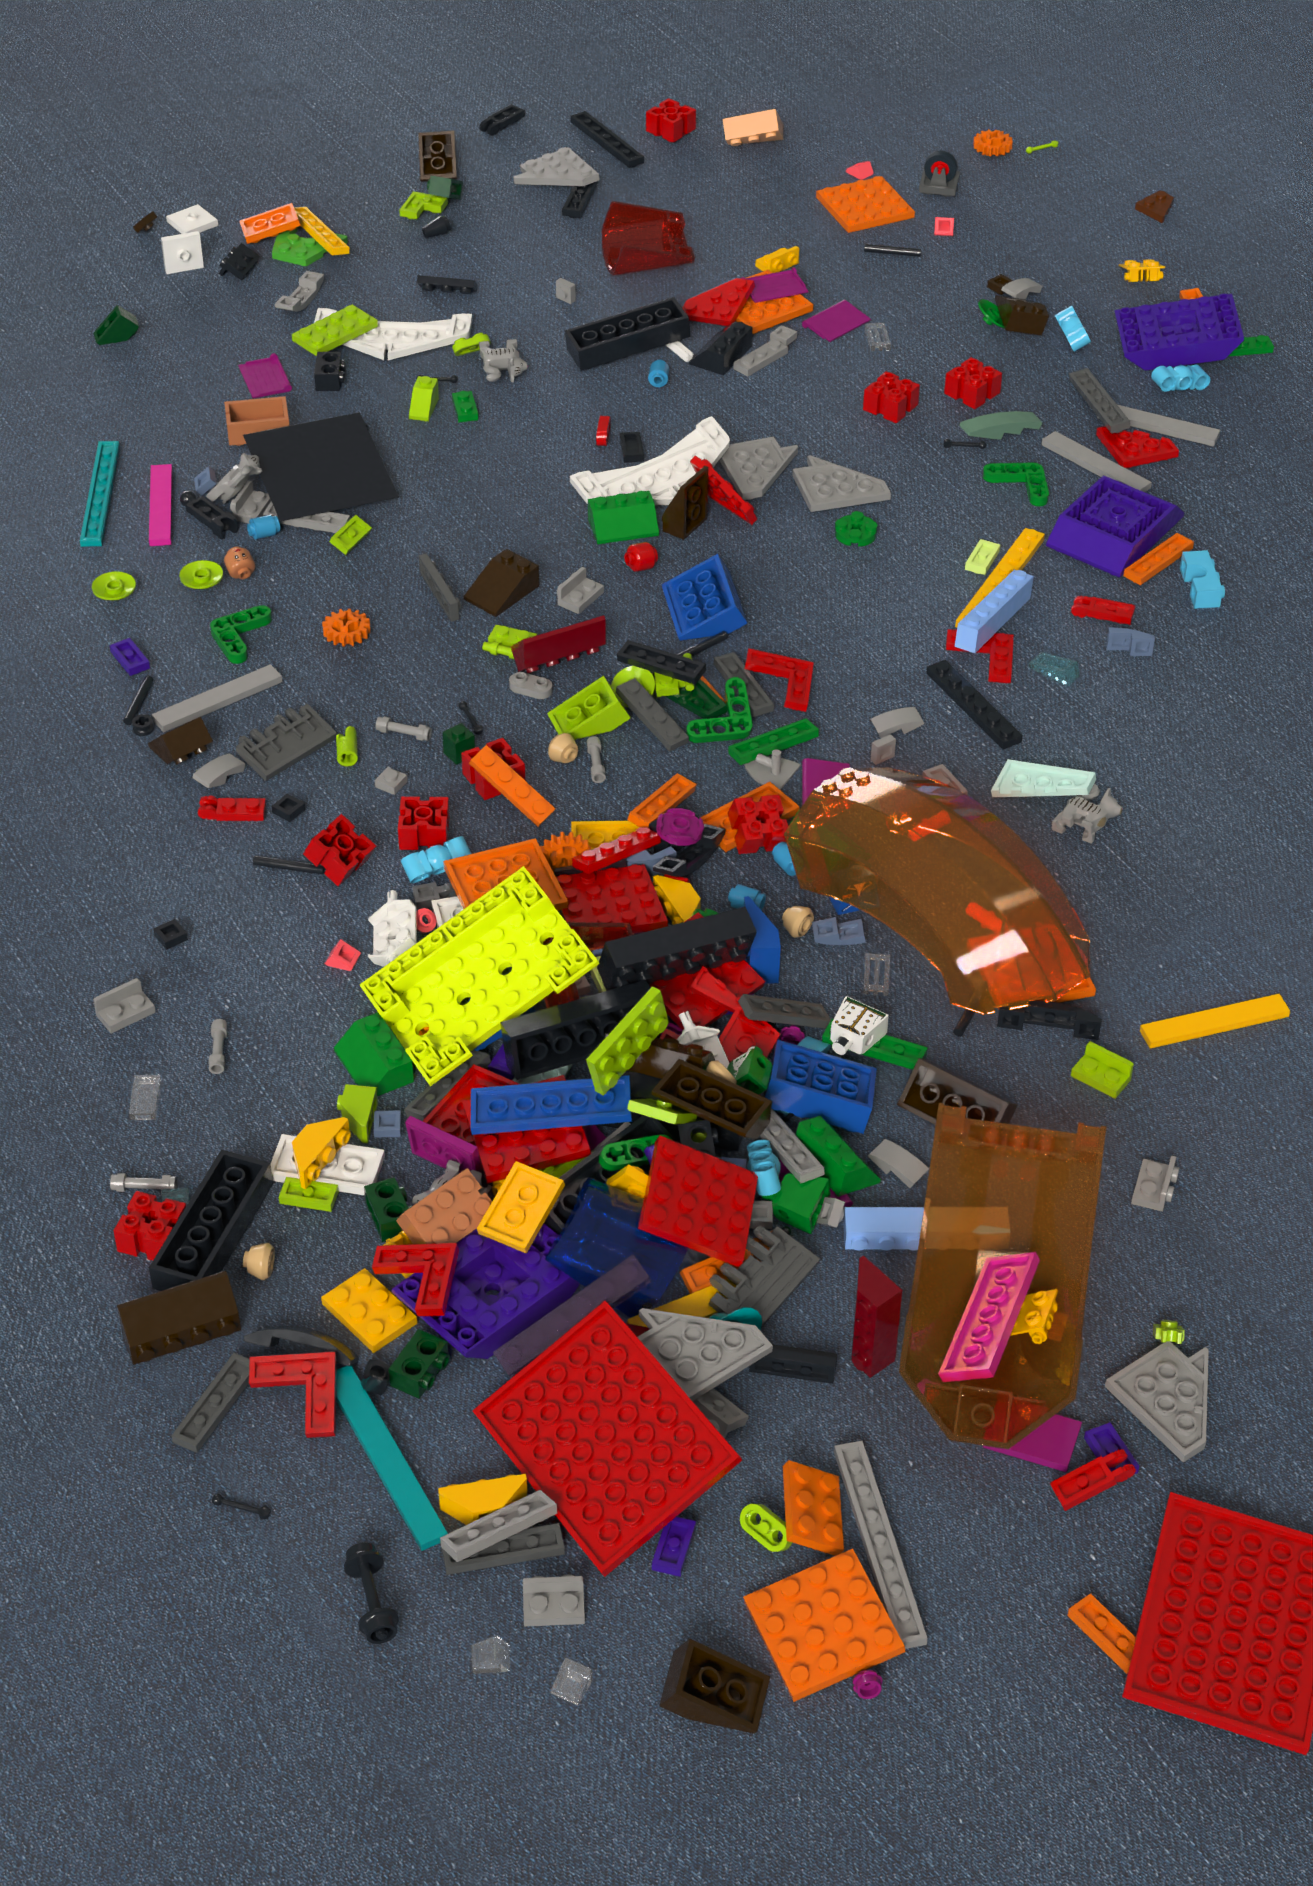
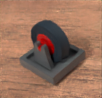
M941 150L931 153L926 158L919 185L920 193L927 195L939 194L945 197L955 196L960 171H957V161L952 154Z

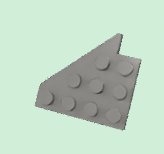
M569 147L560 148L551 154H544L535 160H527L524 164L520 165L522 174L513 177L515 184L585 186L600 180L599 173Z
M774 436L730 444L719 461L743 500H751L762 497L798 454V445L780 448Z
M811 455L807 456L808 467L793 469L792 476L810 512L886 501L891 498V492L885 481Z
M645 1308L639 1310V1317L650 1330L637 1338L692 1401L768 1355L773 1349V1345L756 1325Z
M1166 1341V1343L1159 1345L1106 1379L1105 1387L1184 1463L1205 1449L1209 1349L1204 1347L1188 1358L1171 1341Z

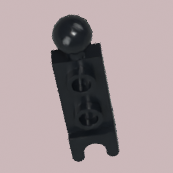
M184 491L180 495V502L186 507V511L209 527L218 538L225 539V535L222 532L226 530L237 533L238 522L234 515L229 512L225 513L203 496L196 499L192 491Z

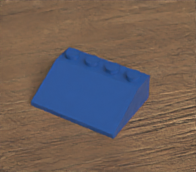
M719 554L662 584L680 641L714 636L722 631L729 634L747 624L732 576Z
M777 1040L772 1058V1069L768 1087L764 1092V1097L772 1101V1110H782L800 1118L806 1117L811 1119L821 1116L830 1125L844 1128L848 1132L863 1134L873 1107L877 1068Z

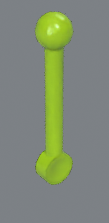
M1051 141L1049 144L1033 148L1027 147L1026 152L1031 154L1035 150L1051 146L1057 147L1058 141Z

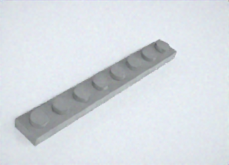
M863 1441L835 1445L834 1455L882 1604L905 1645V1649L927 1645L928 1638Z

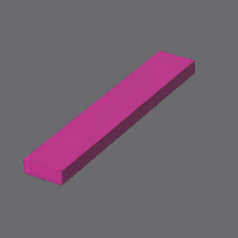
M172 464L151 465L149 545H171Z

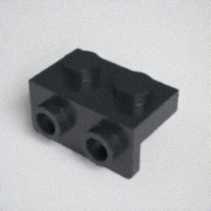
M241 243L237 248L233 247L227 255L228 257L225 256L219 265L222 267L219 274L222 276L228 270L242 281L260 256Z

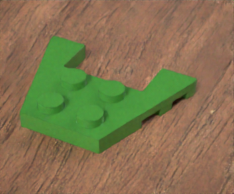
M296 227L292 231H284L277 235L272 250V259L308 266L321 259L323 253L327 252V250L314 238L299 237L295 234L298 231ZM335 233L345 244L348 243L347 236Z

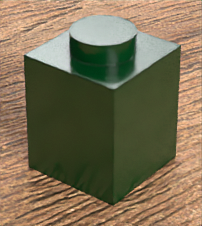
M462 723L442 732L443 753L456 765L462 763L461 753L475 748V735Z

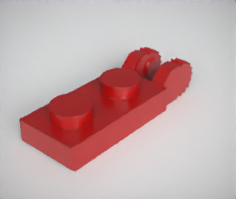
M1082 595L1075 597L1074 605L1071 607V613L1076 617L1084 618L1088 616L1128 625L1131 624L1135 612V606L1132 604Z
M203 796L199 801L201 807H199L197 814L202 819L217 821H263L266 799H217L214 796Z
M1118 1449L1104 1457L1100 1456L1050 1483L1064 1511L1116 1485V1482H1123L1135 1474L1136 1469L1133 1464H1126L1112 1472L1109 1469L1118 1466L1128 1458L1124 1449Z

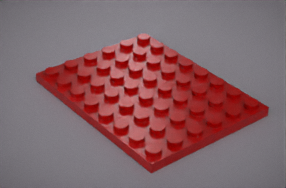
M606 1300L473 1410V1413L520 1472L526 1474L528 1482L535 1491L541 1490L557 1504V1514L555 1516L604 1577L742 1461L737 1452Z
M1170 1492L1122 1698L1307 1755L1313 1731V1535Z

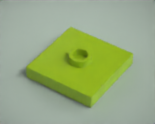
M662 1099L629 1100L627 1107L631 1112L672 1124L696 1122L697 1115Z

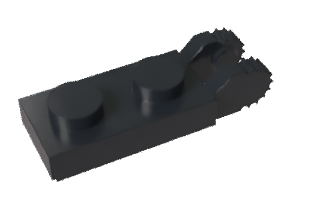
M511 104L482 121L479 125L480 131H487L489 135L494 136L498 133L499 129H504L506 126L525 117V110Z

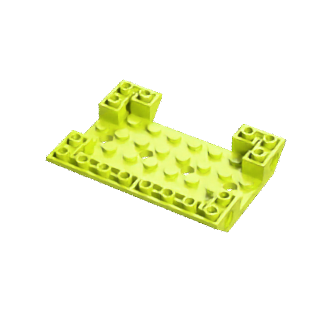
M523 866L360 984V987L400 1041L425 1080L432 1086L473 1055L470 1051L501 1030L500 1022L519 1017L553 991L557 994L600 963L574 929H571L545 892ZM554 937L550 944L543 945L547 938ZM512 967L510 973L502 975L504 969ZM471 997L467 1004L460 1005L464 998ZM429 1027L426 1034L419 1035L421 1029Z

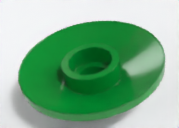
M981 299L978 302V306L984 315L983 320L988 325L994 324L1004 328L998 307L988 300Z

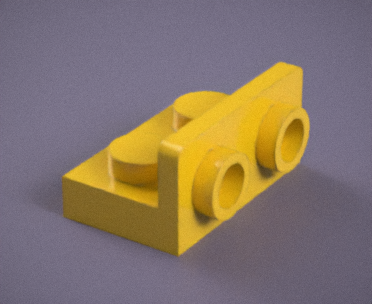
M799 247L781 248L773 253L764 255L756 259L755 267L761 271L769 270L772 273H776L799 264Z

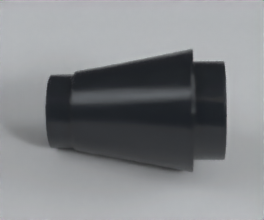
M439 216L423 227L422 233L425 238L443 235L451 230V226L446 216Z

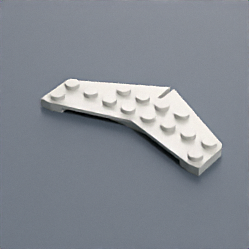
M318 308L314 323L337 312V310ZM454 314L452 319L421 323L378 321V327L342 345L384 360L386 350H388V360L454 344L460 338L468 339L473 321L472 314Z
M711 416L698 423L694 431L663 455L636 466L598 473H591L590 471L578 472L570 476V483L587 504L588 499L650 491L655 505H669L680 487L696 474L690 460L697 456L702 460L707 459L714 467L729 448L730 438Z

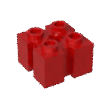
M670 98L659 103V108L654 106L646 111V131L654 136H662V138L674 143L682 138V135H687L696 129V109L687 105L680 106L679 102Z
M971 357L961 363V366L955 367L946 373L944 394L956 400L961 398L963 399V404L977 409L985 403L986 398L992 399L1000 394L1002 372L991 366L983 367L984 363Z
M885 371L877 378V382L871 383L864 389L863 410L874 415L883 414L884 419L898 423L906 416V411L911 412L918 405L920 384L909 379L899 380V376Z
M503 737L486 743L493 752L525 780V763L516 753L512 755V748ZM475 747L461 753L462 773L470 784H475L476 791L485 801L501 795V793L469 764L470 760L480 751L479 747Z
M779 794L761 796L759 802H754L752 797L736 798L733 800L727 814L732 830L738 829L734 839L739 854L757 853L759 847H765L766 852L773 851V848L778 843L788 842L791 834L787 820L780 818L784 809Z
M401 796L398 820L399 850H418L419 846H428V848L435 845L443 846L444 842L448 841L450 820L448 797H429V801H420V797Z
M342 814L333 820L326 830L323 829L312 838L303 853L316 867L321 864L326 868L324 874L337 886L350 877L354 870H358L366 863L377 847L363 833L358 836L353 831L355 826Z
M136 1191L127 1206L128 1215H122L113 1230L117 1252L138 1257L140 1252L147 1254L148 1260L153 1261L186 1208V1203L168 1198L161 1203L157 1202L156 1195Z

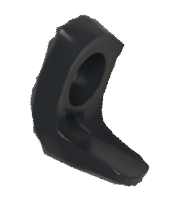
M370 1359L366 1364L361 1380L363 1389L375 1395L379 1394L381 1396L384 1394L389 1381L390 1366L382 1360Z

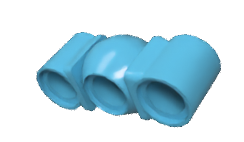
M1073 306L1055 315L1074 352L1091 343Z
M1197 364L1192 366L1179 365L1174 368L1171 366L1167 368L1165 366H1158L1151 375L1152 380L1164 392L1170 390L1183 391L1188 388L1190 390L1195 388L1203 390L1209 385L1211 380L1210 376Z
M459 836L444 842L443 846L435 845L425 851L422 850L409 854L401 860V864L410 883H417L429 878L431 874L438 875L445 872L443 861L470 855L471 852L464 837Z
M761 1139L751 1142L747 1145L749 1156L747 1169L755 1172L758 1176L757 1193L761 1196L773 1195L781 1190L779 1180L781 1163L778 1157L773 1154L769 1140Z

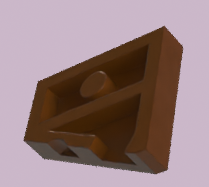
M1159 190L1136 202L1135 210L1163 223L1165 215H1168L1169 209L1173 205L1174 197L1165 191Z

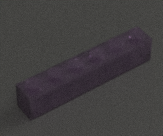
M633 1254L493 1353L511 1379L606 1300L612 1309L648 1285L650 1277Z

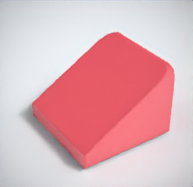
M870 161L857 163L846 170V173L860 180L874 174Z
M935 217L934 235L953 236L954 218Z
M340 939L329 954L325 965L351 971L361 952Z

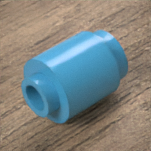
M656 360L650 365L649 383L654 387L666 385L669 376V366L663 360Z
M265 515L250 519L249 524H247V531L249 536H253L255 540L270 537L280 532V523L277 516Z
M780 842L773 848L772 855L774 861L788 875L794 876L804 870L806 858L791 843Z
M740 884L735 888H731L728 901L731 902L732 908L744 907V897L749 896L761 911L763 910L766 895L762 894L760 890Z

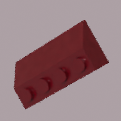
M603 615L523 639L510 646L518 672L526 670V673L529 674L540 670V665L546 664L548 668L560 664L559 660L563 658L571 661L580 658L579 654L587 652V655L600 652L599 647L606 644V619Z
M863 1255L859 1258L851 1361L859 1371H863L871 1378L895 1361L903 1290Z

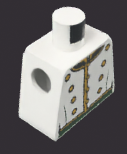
M846 996L831 1025L830 1040L833 1042V1050L839 1055H844L848 1049L858 1054H864L886 1035L889 1015Z

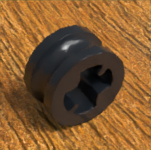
M141 714L132 719L134 734L147 736L153 732V720L149 715Z

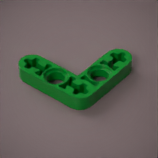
M1032 462L991 463L984 466L983 479L990 483L1025 482L1029 502L1032 505L1041 507L1048 503L1049 490L1042 465Z
M260 605L214 619L210 623L212 637L231 663L240 664L248 658L247 647L238 634L270 624L272 621L271 610L267 606Z
M732 677L725 684V698L729 717L690 721L686 730L689 741L705 743L745 739L750 736L752 732V718L746 684L741 678ZM732 686H736L738 689V696L734 697L735 693ZM741 704L745 709L737 712L733 710L732 706ZM740 724L743 725L745 730H741V728L738 726ZM721 725L725 728V732L716 733L713 727ZM693 729H698L700 734H696Z
M655 1135L607 1144L599 1155V1163L608 1171L621 1170L628 1164L637 1167L649 1165V1161L644 1153L645 1148L655 1145V1141L659 1136L671 1138L667 1135ZM633 1147L640 1148L644 1156L636 1158L631 1154L630 1149ZM609 1153H611L613 1157L618 1156L615 1162H613L612 1158H607V1155Z

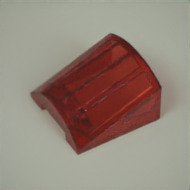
M612 201L602 226V251L607 270L612 275L693 263L695 260L692 247L687 246L683 231L685 227L683 213Z

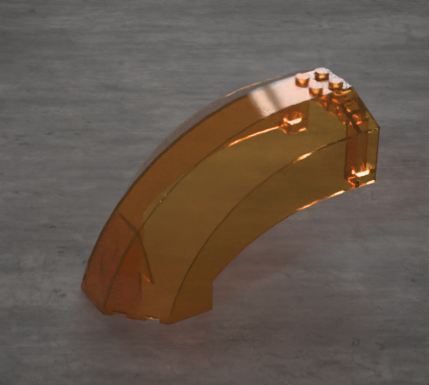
M889 767L845 768L832 779L823 781L819 787L811 792L784 833L800 888L848 903L875 917L906 939L942 973L950 1004L984 1015L995 1013L994 1008L1009 1006L1010 1010L1030 1006V1001L1044 999L1045 1003L1056 1001L1091 976L1089 967V937L1077 913L1051 873L1011 828L983 805L956 788L926 776Z
M939 1103L911 1298L906 1316L899 1374L950 1441L1009 1450L1076 1399L1083 1345L1082 1330L1107 1126L1094 1127L1078 1122L1076 1133L969 1119L966 1118L967 1107L961 1106V1108L944 1106L943 1103ZM1036 1252L1040 1262L1026 1295L1039 1291L1058 1290L1055 1298L1058 1309L1054 1314L1051 1328L1047 1330L1048 1337L1046 1341L1036 1344L1032 1341L1028 1332L1012 1335L1009 1337L994 1377L942 1382L938 1373L986 1258Z

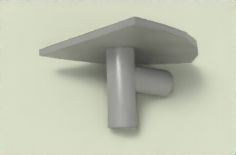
M773 750L772 756L758 754L756 760L744 764L749 775L759 784L764 785L771 782L781 790L801 767V764L781 758V751Z

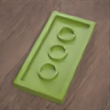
M352 304L305 328H301L292 334V341L317 356V352H328L378 327V320Z
M652 986L586 1059L595 1091L604 1096L610 1088L617 1084L618 1079L624 1072L634 1065L635 1060L641 1053L646 1051L659 1033L664 1032L669 1021L661 991Z

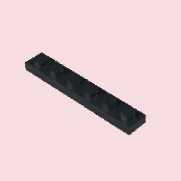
M586 111L570 116L572 124L628 168L644 163V156Z
M946 660L927 666L926 674L1003 750L1022 743L1023 735Z

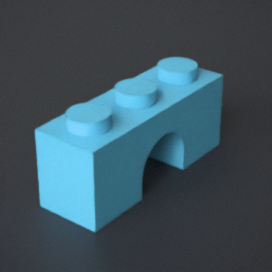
M1208 550L1182 552L1180 571L1184 582H1192L1190 598L1194 609L1220 607L1221 599L1225 597V587L1220 583L1219 572H1216L1214 559H1211Z

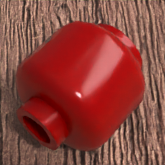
M641 542L628 547L624 560L631 570L635 572L645 571L654 567L658 560L656 548L650 543Z

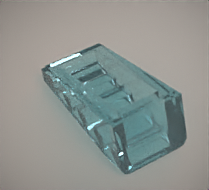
M1041 652L1028 663L1029 667L1064 686H1069L1080 675L1077 661Z

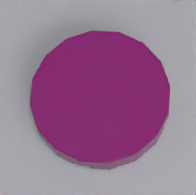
M671 808L667 810V813H661L658 816L656 831L661 839L670 844L688 846L697 843L702 838L704 823L700 817L698 819L695 813L690 810Z

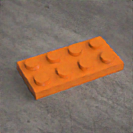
M771 782L739 797H752L754 802H759L761 796L779 794L784 809L780 817L781 819L788 820L794 817L798 810H800L799 805ZM733 801L700 817L704 824L725 829V835L719 844V847L725 852L737 847L734 837L738 829L732 830L727 814Z

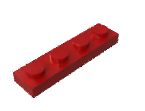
M640 827L630 834L619 836L616 840L602 843L599 847L592 850L583 851L580 855L572 858V867L590 874L661 843V837L656 832L650 830V828Z

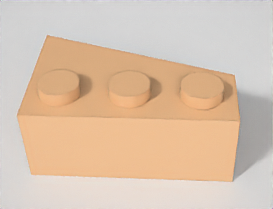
M776 109L723 119L725 139L728 145L738 146L743 143L783 140V123Z

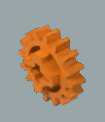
M988 129V131H981V134L977 133L974 136L973 145L977 152H982V155L990 157L995 155L998 157L999 155H1005V152L1010 153L1013 141L1009 134H1004V131H991Z
M348 608L347 611L343 612L342 609H339V613L331 612V617L326 616L325 621L322 622L323 636L327 637L328 642L333 641L334 645L342 643V647L349 643L351 646H354V642L362 643V638L367 639L368 634L371 633L370 619L366 618L365 613L359 614V610L351 612V609Z
M560 832L559 837L552 834L551 841L545 839L544 846H540L553 873L555 868L572 866L573 857L580 855L583 851L591 850L588 840H582L581 834L573 837V832H570L568 836H565L564 832Z

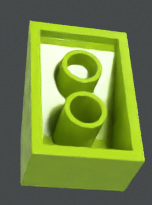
M604 676L547 713L557 733H569L574 740L612 731L631 719L618 695Z

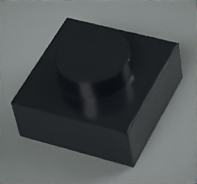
M288 793L271 806L273 814L288 822H291L306 810L305 802Z
M176 919L153 928L154 936L166 950L188 940L187 932Z

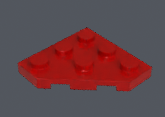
M735 278L686 300L682 309L689 317V321L729 326L736 321L755 288L754 280Z
M1106 426L1099 427L1096 430V436L1118 464L1124 468L1168 460L1179 455V449L1168 438L1162 437L1161 440L1151 438L1150 433L1138 430L1133 432L1123 430L1120 433L1111 434Z
M694 456L690 463L696 473L704 466L708 467L709 498L753 525L757 520L753 512L755 510L754 507L740 497L731 483L724 480L713 469V465L707 459L702 460Z

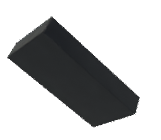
M640 432L620 433L623 462H644Z

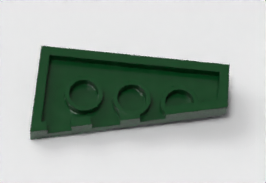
M650 671L655 679V672ZM699 679L696 685L694 684V690L687 691L685 687L679 688L680 694L665 696L703 719L717 718L728 711L727 705L701 679Z

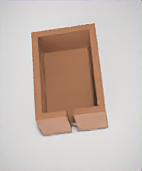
M286 396L224 402L229 446L246 444L243 437L244 434L289 426Z
M466 1168L406 1210L396 1221L413 1244L457 1243L477 1229L492 1200L486 1192L482 1195L479 1193V1190L482 1188L469 1169Z

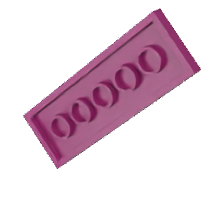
M1036 1252L986 1258L938 1373L942 1382L994 1377L1040 1262Z

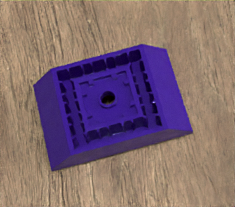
M1220 294L1211 297L1203 296L1196 299H1182L1175 302H1161L1160 304L1141 305L1132 308L1124 307L1115 310L1124 357L1145 371L1153 370L1158 366H1165L1167 368L1168 366L1175 367L1225 360L1244 341L1232 294Z
M1103 475L1059 515L1046 542V546L1120 578L1124 574V569L1140 559L1184 517V512L1172 503Z
M546 1224L542 1225L527 1254L480 1235L476 1229L457 1242L459 1254L445 1316L419 1317L466 1358L489 1359L569 1300L590 1268L591 1262ZM413 1273L392 1288V1293L415 1313L423 1273ZM489 1290H497L500 1292L497 1295L486 1294V1292Z

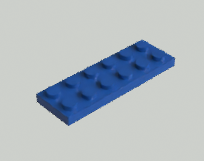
M630 1075L621 1076L617 1084L610 1088L604 1096L595 1091L592 1078L471 1088L472 1135L632 1122V1112L627 1109L629 1100H631Z

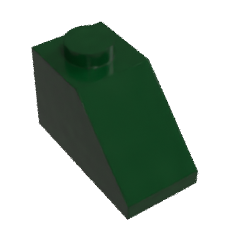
M117 305L93 334L96 343L99 345L127 341L136 334L139 324L136 316Z

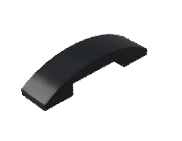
M704 824L702 838L697 843L689 845L675 858L665 856L653 866V871L674 877H683L693 873L715 852L725 835V829Z
M1034 1000L1019 1001L1000 1006L997 1027L1023 1030V1023L1072 1029L1074 1030L1073 1037L1099 1040L1102 1019L1088 1011L1063 1003Z
M269 1327L247 1334L243 1340L253 1344L272 1347L278 1345L281 1338L324 1348L325 1352H335L336 1363L351 1366L358 1363L359 1357L339 1340L320 1331L305 1327Z

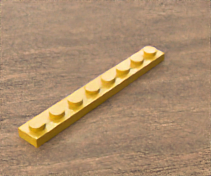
M1028 528L1023 530L956 619V628L958 623L1013 570L1024 569L1043 543L1044 533Z

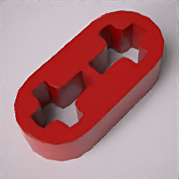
M600 415L596 434L597 446H607L611 416Z

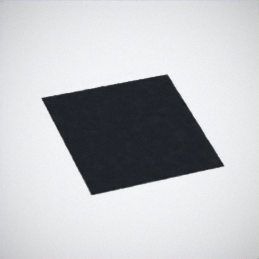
M360 412L243 435L251 455L259 457L260 468L262 469L260 476L280 522L399 498Z

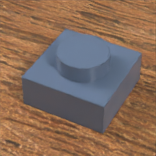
M209 466L194 478L195 490L201 496L216 485L215 471Z
M401 1110L374 1111V1138L401 1137Z

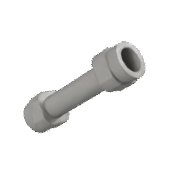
M378 717L375 726L376 730L382 733H388L389 731L416 736V739L420 741H429L432 734V728L420 724L419 727L400 724L391 722L389 717Z
M592 736L586 741L587 752L591 755L592 761L591 778L595 783H602L605 781L606 776L605 767L601 765V741L598 737Z
M216 1019L211 1025L213 1051L212 1055L209 1056V1071L213 1074H220L225 1068L223 1042L224 1038L227 1037V1022L223 1019Z
M117 1173L111 1175L110 1188L111 1190H116V1192H125L126 1188L161 1189L162 1193L170 1194L177 1191V1177L162 1175V1179L127 1177L126 1173Z

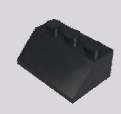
M733 322L719 331L689 361V365L724 376L734 365V362L740 359L752 347V327L742 322Z

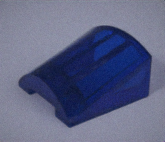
M589 1177L576 1198L577 1203L561 1234L554 1240L545 1260L632 1318L639 1315L640 1309H650L660 1300L681 1265L688 1248L638 1229L644 1198Z

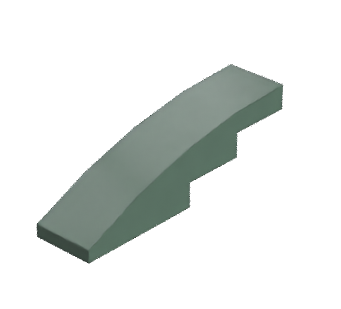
M1022 411L992 413L960 423V427L969 436L998 440L1002 439L1004 433L1020 435L1023 428L1039 430L1042 425L1041 420L1033 412Z

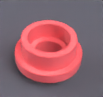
M422 908L416 911L417 931L428 933L435 928L436 916L431 910ZM423 916L428 919V924L422 921Z

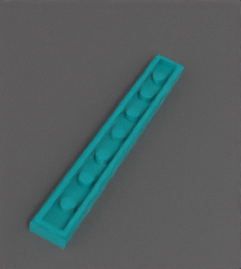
M98 441L80 536L81 547L102 546L120 449L119 441Z
M345 1366L336 1370V1401L420 1550L423 1551L441 1543L440 1537L448 1533L369 1395L363 1389L352 1366Z

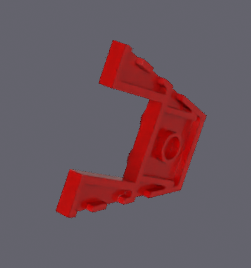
M702 966L690 990L733 1012L732 1017L719 1037L729 1063L746 1053L752 1046L760 1048L763 1056L768 1059L777 1040L780 1038V1033L767 1021L748 1019L738 1002L740 997H736L727 989V986L722 981L716 979L708 972L706 967ZM665 1029L660 1039L673 1038L677 1040L680 1035Z

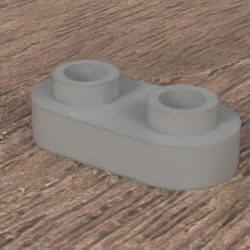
M517 672L509 678V687L514 693L536 699H546L552 695V682L544 677Z

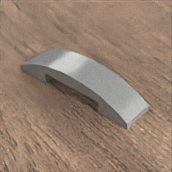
M306 271L299 278V287L290 296L283 295L275 303V307L295 312L305 309L317 295L323 283L324 274Z

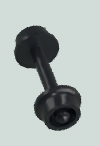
M362 1542L355 1544L345 1553L344 1571L350 1577L361 1578L369 1612L360 1618L358 1622L359 1630L365 1634L367 1641L370 1643H385L396 1636V1625L399 1617L394 1609L381 1608L373 1574L382 1568L384 1564L383 1556L377 1552L376 1547L372 1543Z

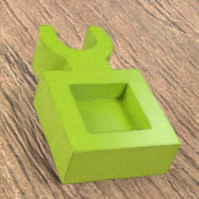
M1161 1320V1324H1153V1336L1155 1339H1160L1163 1343L1171 1341L1177 1342V1344H1182V1341H1184L1185 1330L1182 1326H1178L1177 1321Z

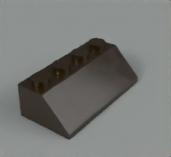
M611 1031L606 1033L605 1038L611 1033ZM655 1038L651 1042L650 1047L643 1051L635 1060L634 1065L629 1071L662 1079L678 1059L706 1070L709 1062L715 1061V1058L711 1051L703 1050V1047L700 1045L690 1044L687 1046L680 1044L678 1040L673 1038Z
M918 1058L897 1103L899 1107L986 1151L992 1147L1007 1129L1018 1106L929 1060Z
M681 1059L676 1061L652 1090V1095L745 1138L757 1140L770 1123L771 1100Z
M226 1271L117 1305L123 1340L133 1365L147 1362L169 1353H175L197 1344H203L215 1338L228 1336L241 1330L239 1312Z

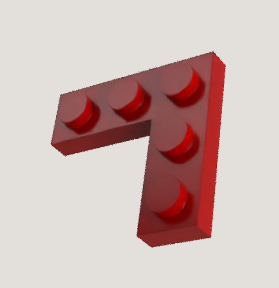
M947 629L946 650L969 652L955 647L957 629ZM995 633L977 651V653L990 654L988 682L1011 683L1014 635Z
M748 648L744 669L788 678L784 707L806 712L814 662Z
M457 1243L377 1246L372 1269L374 1274L423 1273L415 1306L417 1316H445L459 1248Z
M335 1352L250 1357L249 1385L251 1388L306 1385V1437L336 1436Z

